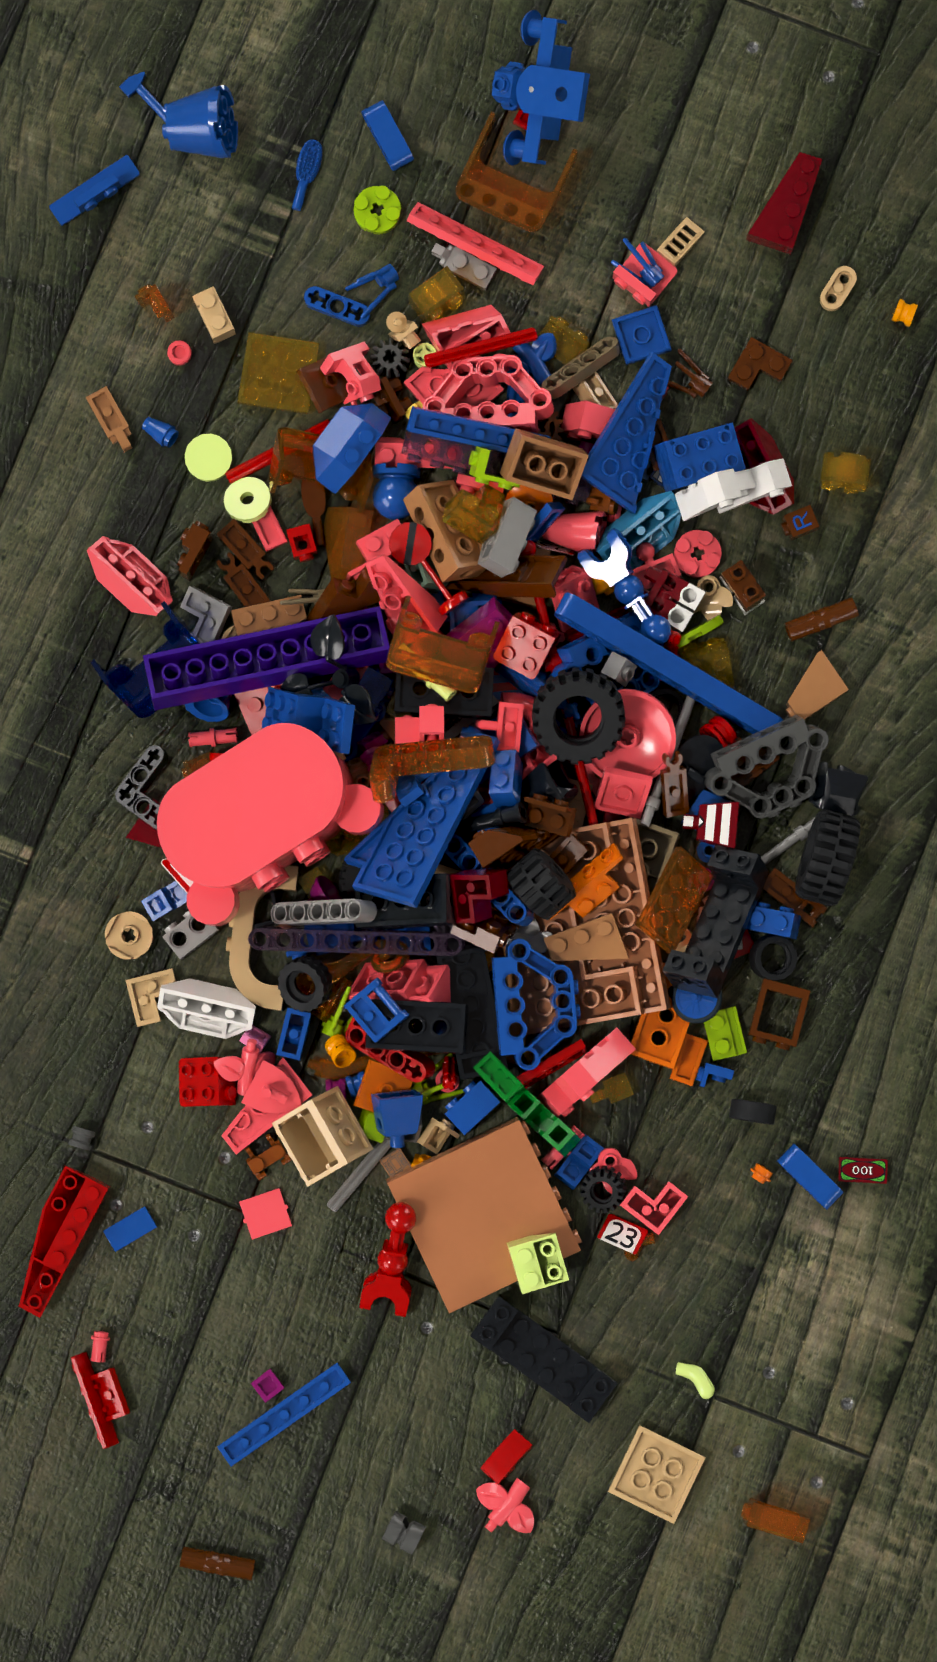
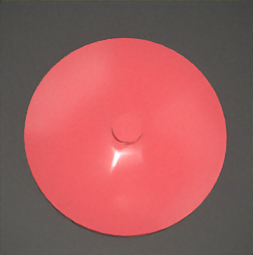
M635 689L617 690L622 696L625 710L623 735L620 741L616 742V747L611 752L607 751L604 758L600 760L594 758L592 763L587 765L601 778L605 766L655 778L660 774V770L667 767L662 761L663 753L668 754L671 760L675 750L676 729L673 718L663 703L654 696ZM596 702L586 711L581 723L579 736L587 735L599 726L602 714Z

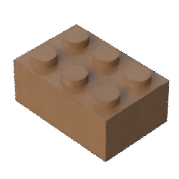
M515 428L500 474L506 481L573 500L589 455L582 448Z

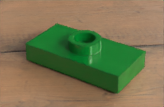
M491 1051L473 1067L506 1103L524 1088V1085Z

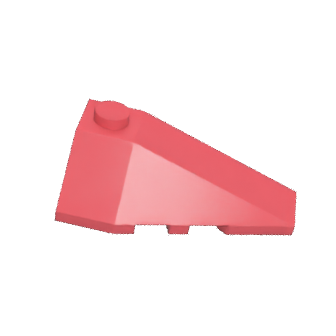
M385 553L365 563L373 588L378 591L380 608L385 611L387 617L386 625L399 645L401 643L408 645L438 632L448 616H441L438 611L439 603L428 591Z

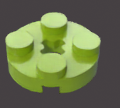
M368 187L356 197L354 217L361 229L380 235L391 231L398 223L401 214L400 201L396 194L389 190L388 187ZM376 204L384 208L381 210L382 215L380 216L376 213H371L373 206Z

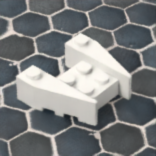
M782 458L765 462L747 470L734 472V469L715 472L698 480V484H691L687 489L675 493L682 519L686 521L716 507L720 514L769 495L770 498L784 494L783 490L791 487L792 484L784 459Z

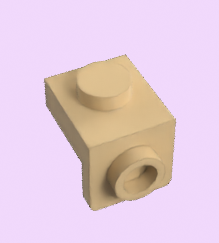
M432 1117L417 1142L438 1154L450 1134L457 1139L460 1134L453 1131L455 1125L447 1120L442 1119L439 1122Z

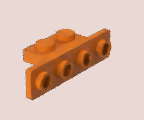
M614 843L604 849L600 855L585 865L582 870L570 879L575 889L576 897L553 917L569 905L584 918L619 888L617 881L607 873L623 859L618 847Z

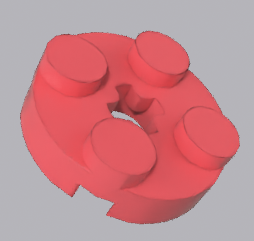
M692 530L683 534L676 542L673 556L682 573L692 578H702L711 575L718 567L722 551L718 540L710 532ZM694 548L703 550L704 554L701 555V560L691 557Z

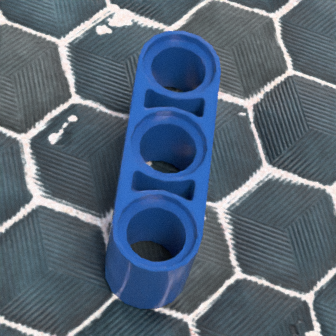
M383 100L361 111L366 124L392 171L414 160L406 141Z
M794 1143L777 1160L826 1210L844 1193Z

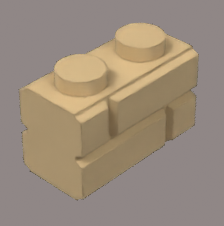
M214 286L192 296L214 344L236 334Z

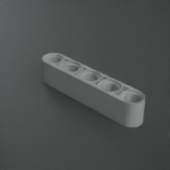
M360 899L279 902L273 905L270 914L275 924L290 926L368 923L375 919L377 907L372 901Z

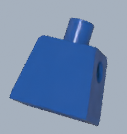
M415 1089L371 1094L378 1132L385 1137H390V1147H404L405 1135L418 1132L423 1095Z

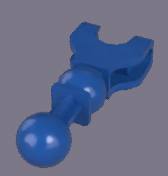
M613 528L607 534V540L612 550L611 556L606 561L599 560L590 550L580 551L578 553V560L588 576L594 579H602L610 587L614 586L616 599L626 605L625 609L632 607L641 620L640 633L661 645L670 637V623L665 617L654 615L645 602L644 598L648 596V593L644 594L642 581L638 577L631 575L634 573L630 566L632 547L623 534Z

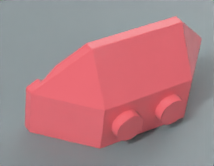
M102 536L87 549L96 579L131 612L157 616L172 603L173 600L170 595L167 577L133 545Z

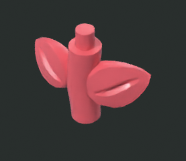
M255 1039L247 1040V1046L243 1047L241 1058L226 1056L213 1061L214 1067L221 1077L230 1082L237 1081V1093L245 1096L263 1060L273 1065L275 1064V1054L270 1051L259 1054L260 1050L256 1047L257 1040Z
M516 1478L508 1493L501 1484L498 1485L495 1482L479 1486L476 1489L479 1501L485 1508L492 1510L488 1515L490 1520L485 1525V1528L492 1533L497 1526L502 1527L507 1521L513 1530L521 1533H531L534 1527V1515L531 1508L522 1504L530 1487L518 1478Z

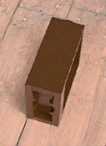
M763 978L748 1036L753 1037L752 1041L766 1044L767 1041L775 1042L776 1048L788 1051L790 1047H796L810 990ZM767 991L801 1000L791 1039L757 1030Z

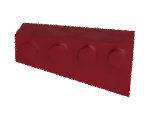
M799 152L748 232L747 241L791 255L822 159Z

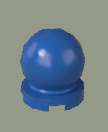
M386 463L374 465L373 477L379 479L374 486L372 494L374 507L381 516L390 520L405 519L410 514L403 499L417 486L414 480L420 478V468L417 465L397 463V468H386Z

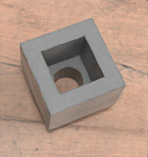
M612 651L601 673L610 680L626 687L633 678L637 666L627 658Z

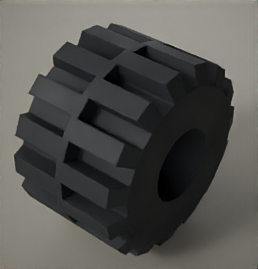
M533 848L507 871L508 881L515 893L532 912L543 919L549 920L576 897L573 884L565 872L550 856L537 848Z

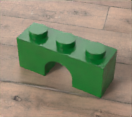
M525 1087L507 1104L564 1157L581 1140L576 1133L550 1112Z

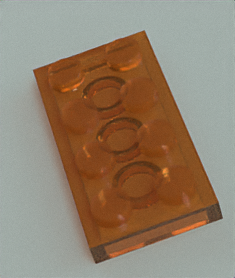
M676 847L635 925L668 954L671 949L676 950L713 878L712 873L685 849Z

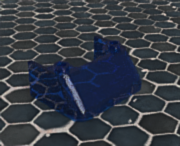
M163 601L161 605L171 618L163 627V634L167 641L153 653L201 644L185 622ZM94 659L91 661L103 682L137 717L146 718L157 711H154L144 660L132 670L125 664H118L107 672Z

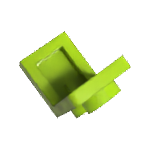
M476 446L475 451L471 452L469 474L476 477V482L488 485L490 481L499 482L498 487L512 490L513 486L520 487L519 484L506 481L503 477L485 473L491 450Z

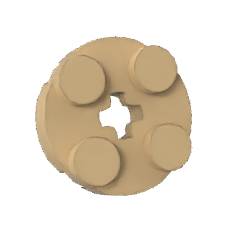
M132 911L120 913L114 916L106 926V944L109 950L121 959H138L148 952L153 943V928L149 921L139 913ZM130 929H133V935L136 936L135 940L125 942L123 932H129Z

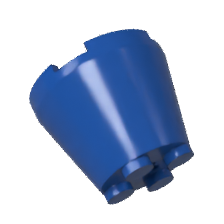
M225 85L214 86L164 104L163 111L166 117V124L162 125V134L164 139L169 140L171 150L216 158H231V153L236 152L238 121H234V112L231 108L234 105V100L229 88Z

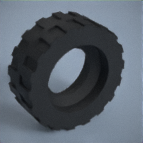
M299 956L287 963L279 972L278 990L281 992L280 995L295 1010L310 1012L327 1002L329 996L332 995V975L329 973L328 967L321 960H317L313 956ZM299 973H307L314 981L315 991L312 994L306 995L298 988L296 977Z

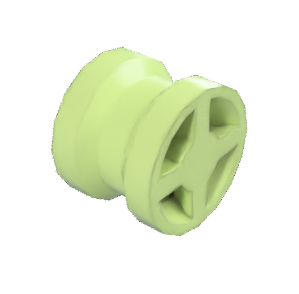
M420 343L415 347L413 360L418 368L426 367L424 360H422L426 354L436 352L433 345Z

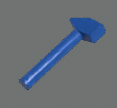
M145 72L128 77L119 86L128 98L137 92L166 123L163 106L142 85L146 76Z

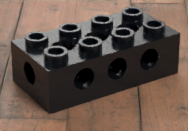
M397 663L395 715L419 716V706L436 704L444 706V717L492 719L494 668L429 665L435 672L439 671L442 674V678L457 690L454 697L446 702L434 689H429L426 686V682L405 663ZM417 685H424L427 691L424 695L419 696L413 692L414 688ZM466 687H471L476 693L473 697L466 698L462 695V690Z
M450 874L433 875L417 908L356 891V899L372 901L377 907L375 919L368 923H356L357 928L375 930L458 925V923H455Z
M371 999L389 1021L395 1017L382 1000ZM394 1000L402 1010L405 1009L408 1012L409 1016L398 1024L397 1030L389 1032L377 1043L366 1033L365 1048L466 1054L468 1005ZM416 1020H420L423 1024V1028L419 1033H413L411 1029L412 1023ZM444 1021L447 1024V1030L444 1034L439 1035L435 1030L436 1025Z

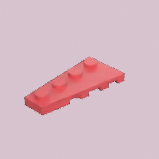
M282 1057L276 1067L284 1071L293 1081L299 1092L301 1103H304L313 1095L285 1058ZM245 1105L221 1136L237 1155L272 1128L274 1121L289 1112L268 1113Z

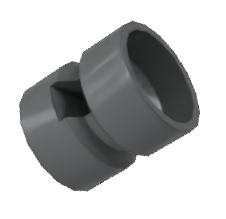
M395 1511L381 1539L391 1545L398 1543L401 1550L412 1555L426 1526L415 1520L409 1522L407 1516Z

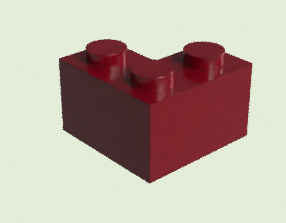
M466 869L450 875L455 923H478L492 918L491 900L509 894L506 869Z

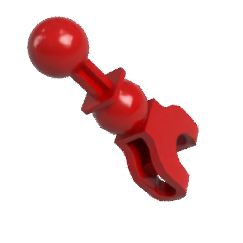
M398 1202L391 1205L386 1211L385 1222L391 1230L389 1240H384L382 1250L378 1254L377 1262L379 1269L368 1275L364 1280L359 1308L370 1310L375 1299L386 1297L395 1304V1315L406 1317L412 1288L403 1276V1271L408 1264V1244L403 1242L405 1233L409 1232L416 1223V1213L409 1204Z

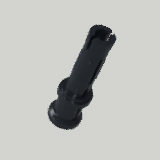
M517 802L515 806L507 808L501 806L495 812L461 820L457 827L460 831H457L456 834L462 836L496 826L503 828L517 822L521 824L526 823L528 820L527 809L523 802Z

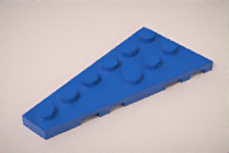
M649 353L593 445L581 478L633 514L636 513V501L638 493H641L643 485L641 481L644 469L648 465L655 436L656 421L659 419L661 412L659 408L662 396L666 392L672 368L670 364L655 353Z

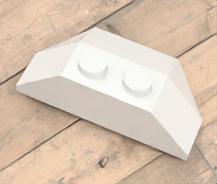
M190 978L161 985L157 1008L164 1012L167 1018L179 1029L223 1039L251 1030L256 1006L237 989Z

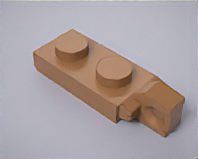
M107 386L87 396L86 399L112 444L119 442L124 453L132 449L127 436L131 435L130 427Z

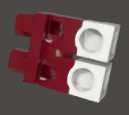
M649 566L644 578L655 584L651 591L644 588V594L648 593V596L644 598L645 602L654 615L665 617L670 625L683 632L694 612L674 602V600L695 611L706 591L666 569L660 570Z

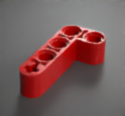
M354 1017L352 1018L346 1031V1040L351 1046L412 1082H421L433 1076L435 1072L434 1062L420 1052L381 1051L365 1048L366 1032ZM358 1029L363 1033V1039L358 1036ZM398 1053L402 1055L403 1063L399 1061Z

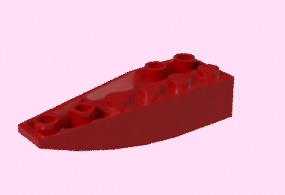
M64 1167L42 1209L19 1303L20 1308L41 1318L110 1188L109 1185L71 1167Z

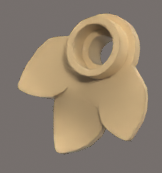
M707 575L698 581L697 587L702 588L706 593L694 613L702 611L704 617L709 620L717 615L721 616L722 607L733 606L732 593L729 589L722 587L716 577ZM711 583L713 585V590L707 592L705 587L707 584Z

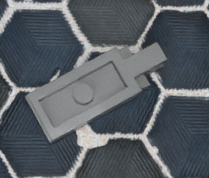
M436 243L431 251L432 255L441 259L439 264L445 270L483 290L487 289L497 268L456 246L449 245L448 248H445Z

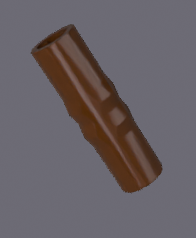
M851 597L785 622L784 625L792 642L858 617L859 614L856 604Z
M185 1546L183 1547L180 1567L246 1580H252L255 1566L254 1559Z

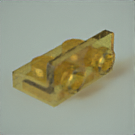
M551 315L548 323L539 335L553 333L557 343L554 357L566 365L589 349L590 343L587 341L588 337L579 330L574 332L568 327L569 323L559 316L555 318Z

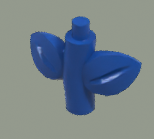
M553 333L539 335L537 340L533 341L531 345L528 342L512 347L517 354L515 356L521 360L523 368L529 375L532 373L540 387H542V382L551 375L545 362L551 360L556 353L557 343ZM510 369L507 373H513L517 369Z

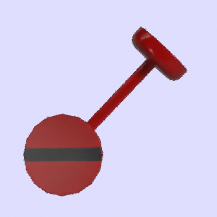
M405 522L398 525L392 531L389 539V549L392 556L398 562L405 565H417L419 563L423 565L447 599L438 609L441 616L446 615L469 598L468 594L465 591H460L451 596L426 561L432 548V538L423 525L415 522Z

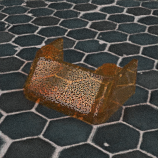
M287 427L278 429L269 471L270 493H275L277 485L284 486L291 483L293 477L319 483L315 478L316 472L312 447L320 436L319 434ZM370 452L355 473L339 490L344 499L349 501L357 500L358 511L362 513L364 512L373 483Z
M407 595L397 620L386 659V666L394 672L462 692H477L480 689L493 652L500 622L495 621L491 635L482 632L474 633L469 636L468 642L422 629V619L416 613L408 612L411 596Z

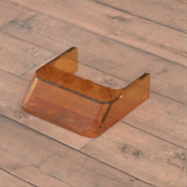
M491 111L456 185V196L462 202L523 230L537 232L542 228L552 212L577 159L578 150H572L554 191L543 192L486 166L480 160L481 150L496 120V113Z

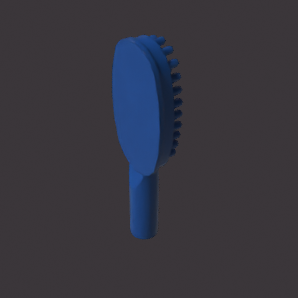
M315 139L308 140L304 144L297 160L296 177L299 182L292 209L296 211H301L307 185L315 179L321 165L322 146Z

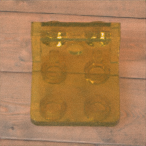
M711 638L706 642L697 644L688 643L678 649L680 658L735 690L729 649L724 638Z

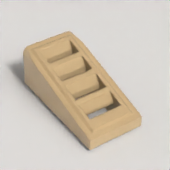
M686 217L656 252L676 267L705 231ZM686 225L696 233L694 237L683 229ZM682 233L690 241L686 243L678 234ZM674 239L684 247L682 250L672 243ZM668 246L678 253L676 257L667 250Z

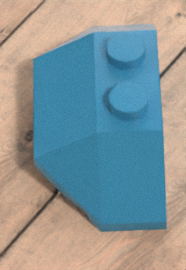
M668 491L643 498L636 504L635 514L626 511L606 527L596 549L602 560L606 561L611 556L612 549L607 540V534L613 528L619 530L632 547V558L630 561L632 569L638 568L644 563L636 555L638 545L648 542L653 545L656 554L670 543L676 535L681 518L674 493Z

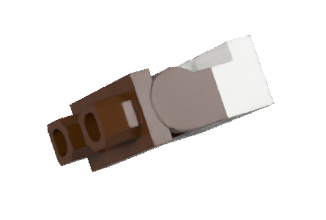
M742 560L721 573L719 579L730 590L732 595L735 593L733 599L744 615H747L765 602L764 597L766 594Z

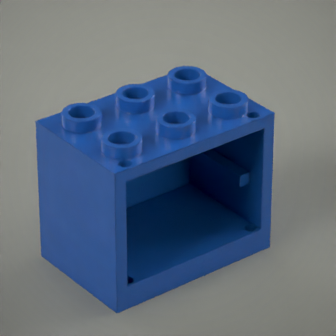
M733 422L652 446L665 492L687 487L694 483L697 484L698 480L715 472L734 469V472L746 469Z

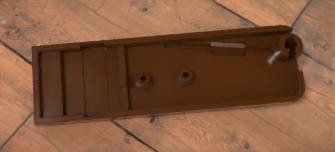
M520 555L518 558L519 566L512 574L501 578L486 569L478 577L450 581L445 587L451 590L470 591L499 597L555 598L557 594L554 585L567 562L566 556Z

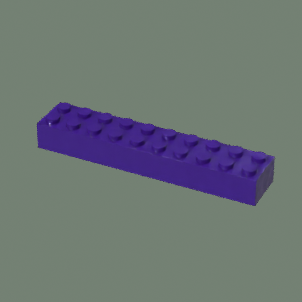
M380 606L336 615L341 625L345 642L343 655L341 658L336 659V662L342 665L346 664L348 668L356 669L391 661L390 646ZM327 617L143 655L154 711L283 684L284 680L294 673H303L308 678L335 673L340 668L328 663L325 660V656L316 655L310 642L311 633L315 626Z

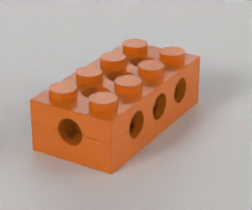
M665 975L668 990V988L671 987L672 984ZM669 997L671 1009L668 1010L672 1012V1020L670 1022H663L659 1016L660 1011L641 1014L631 1040V1044L636 1050L630 1055L673 1070L690 1022L681 1019L676 1014L672 1005V999ZM654 1032H661L664 1035L665 1040L662 1045H656L652 1042V1034Z

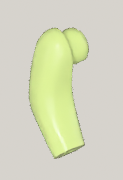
M677 1363L676 1375L691 1380L703 1399H709L714 1395V1385L700 1366Z

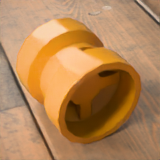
M336 1034L326 1041L325 1050L331 1056L336 1067L345 1068L355 1061L356 1052L347 1042L344 1035Z

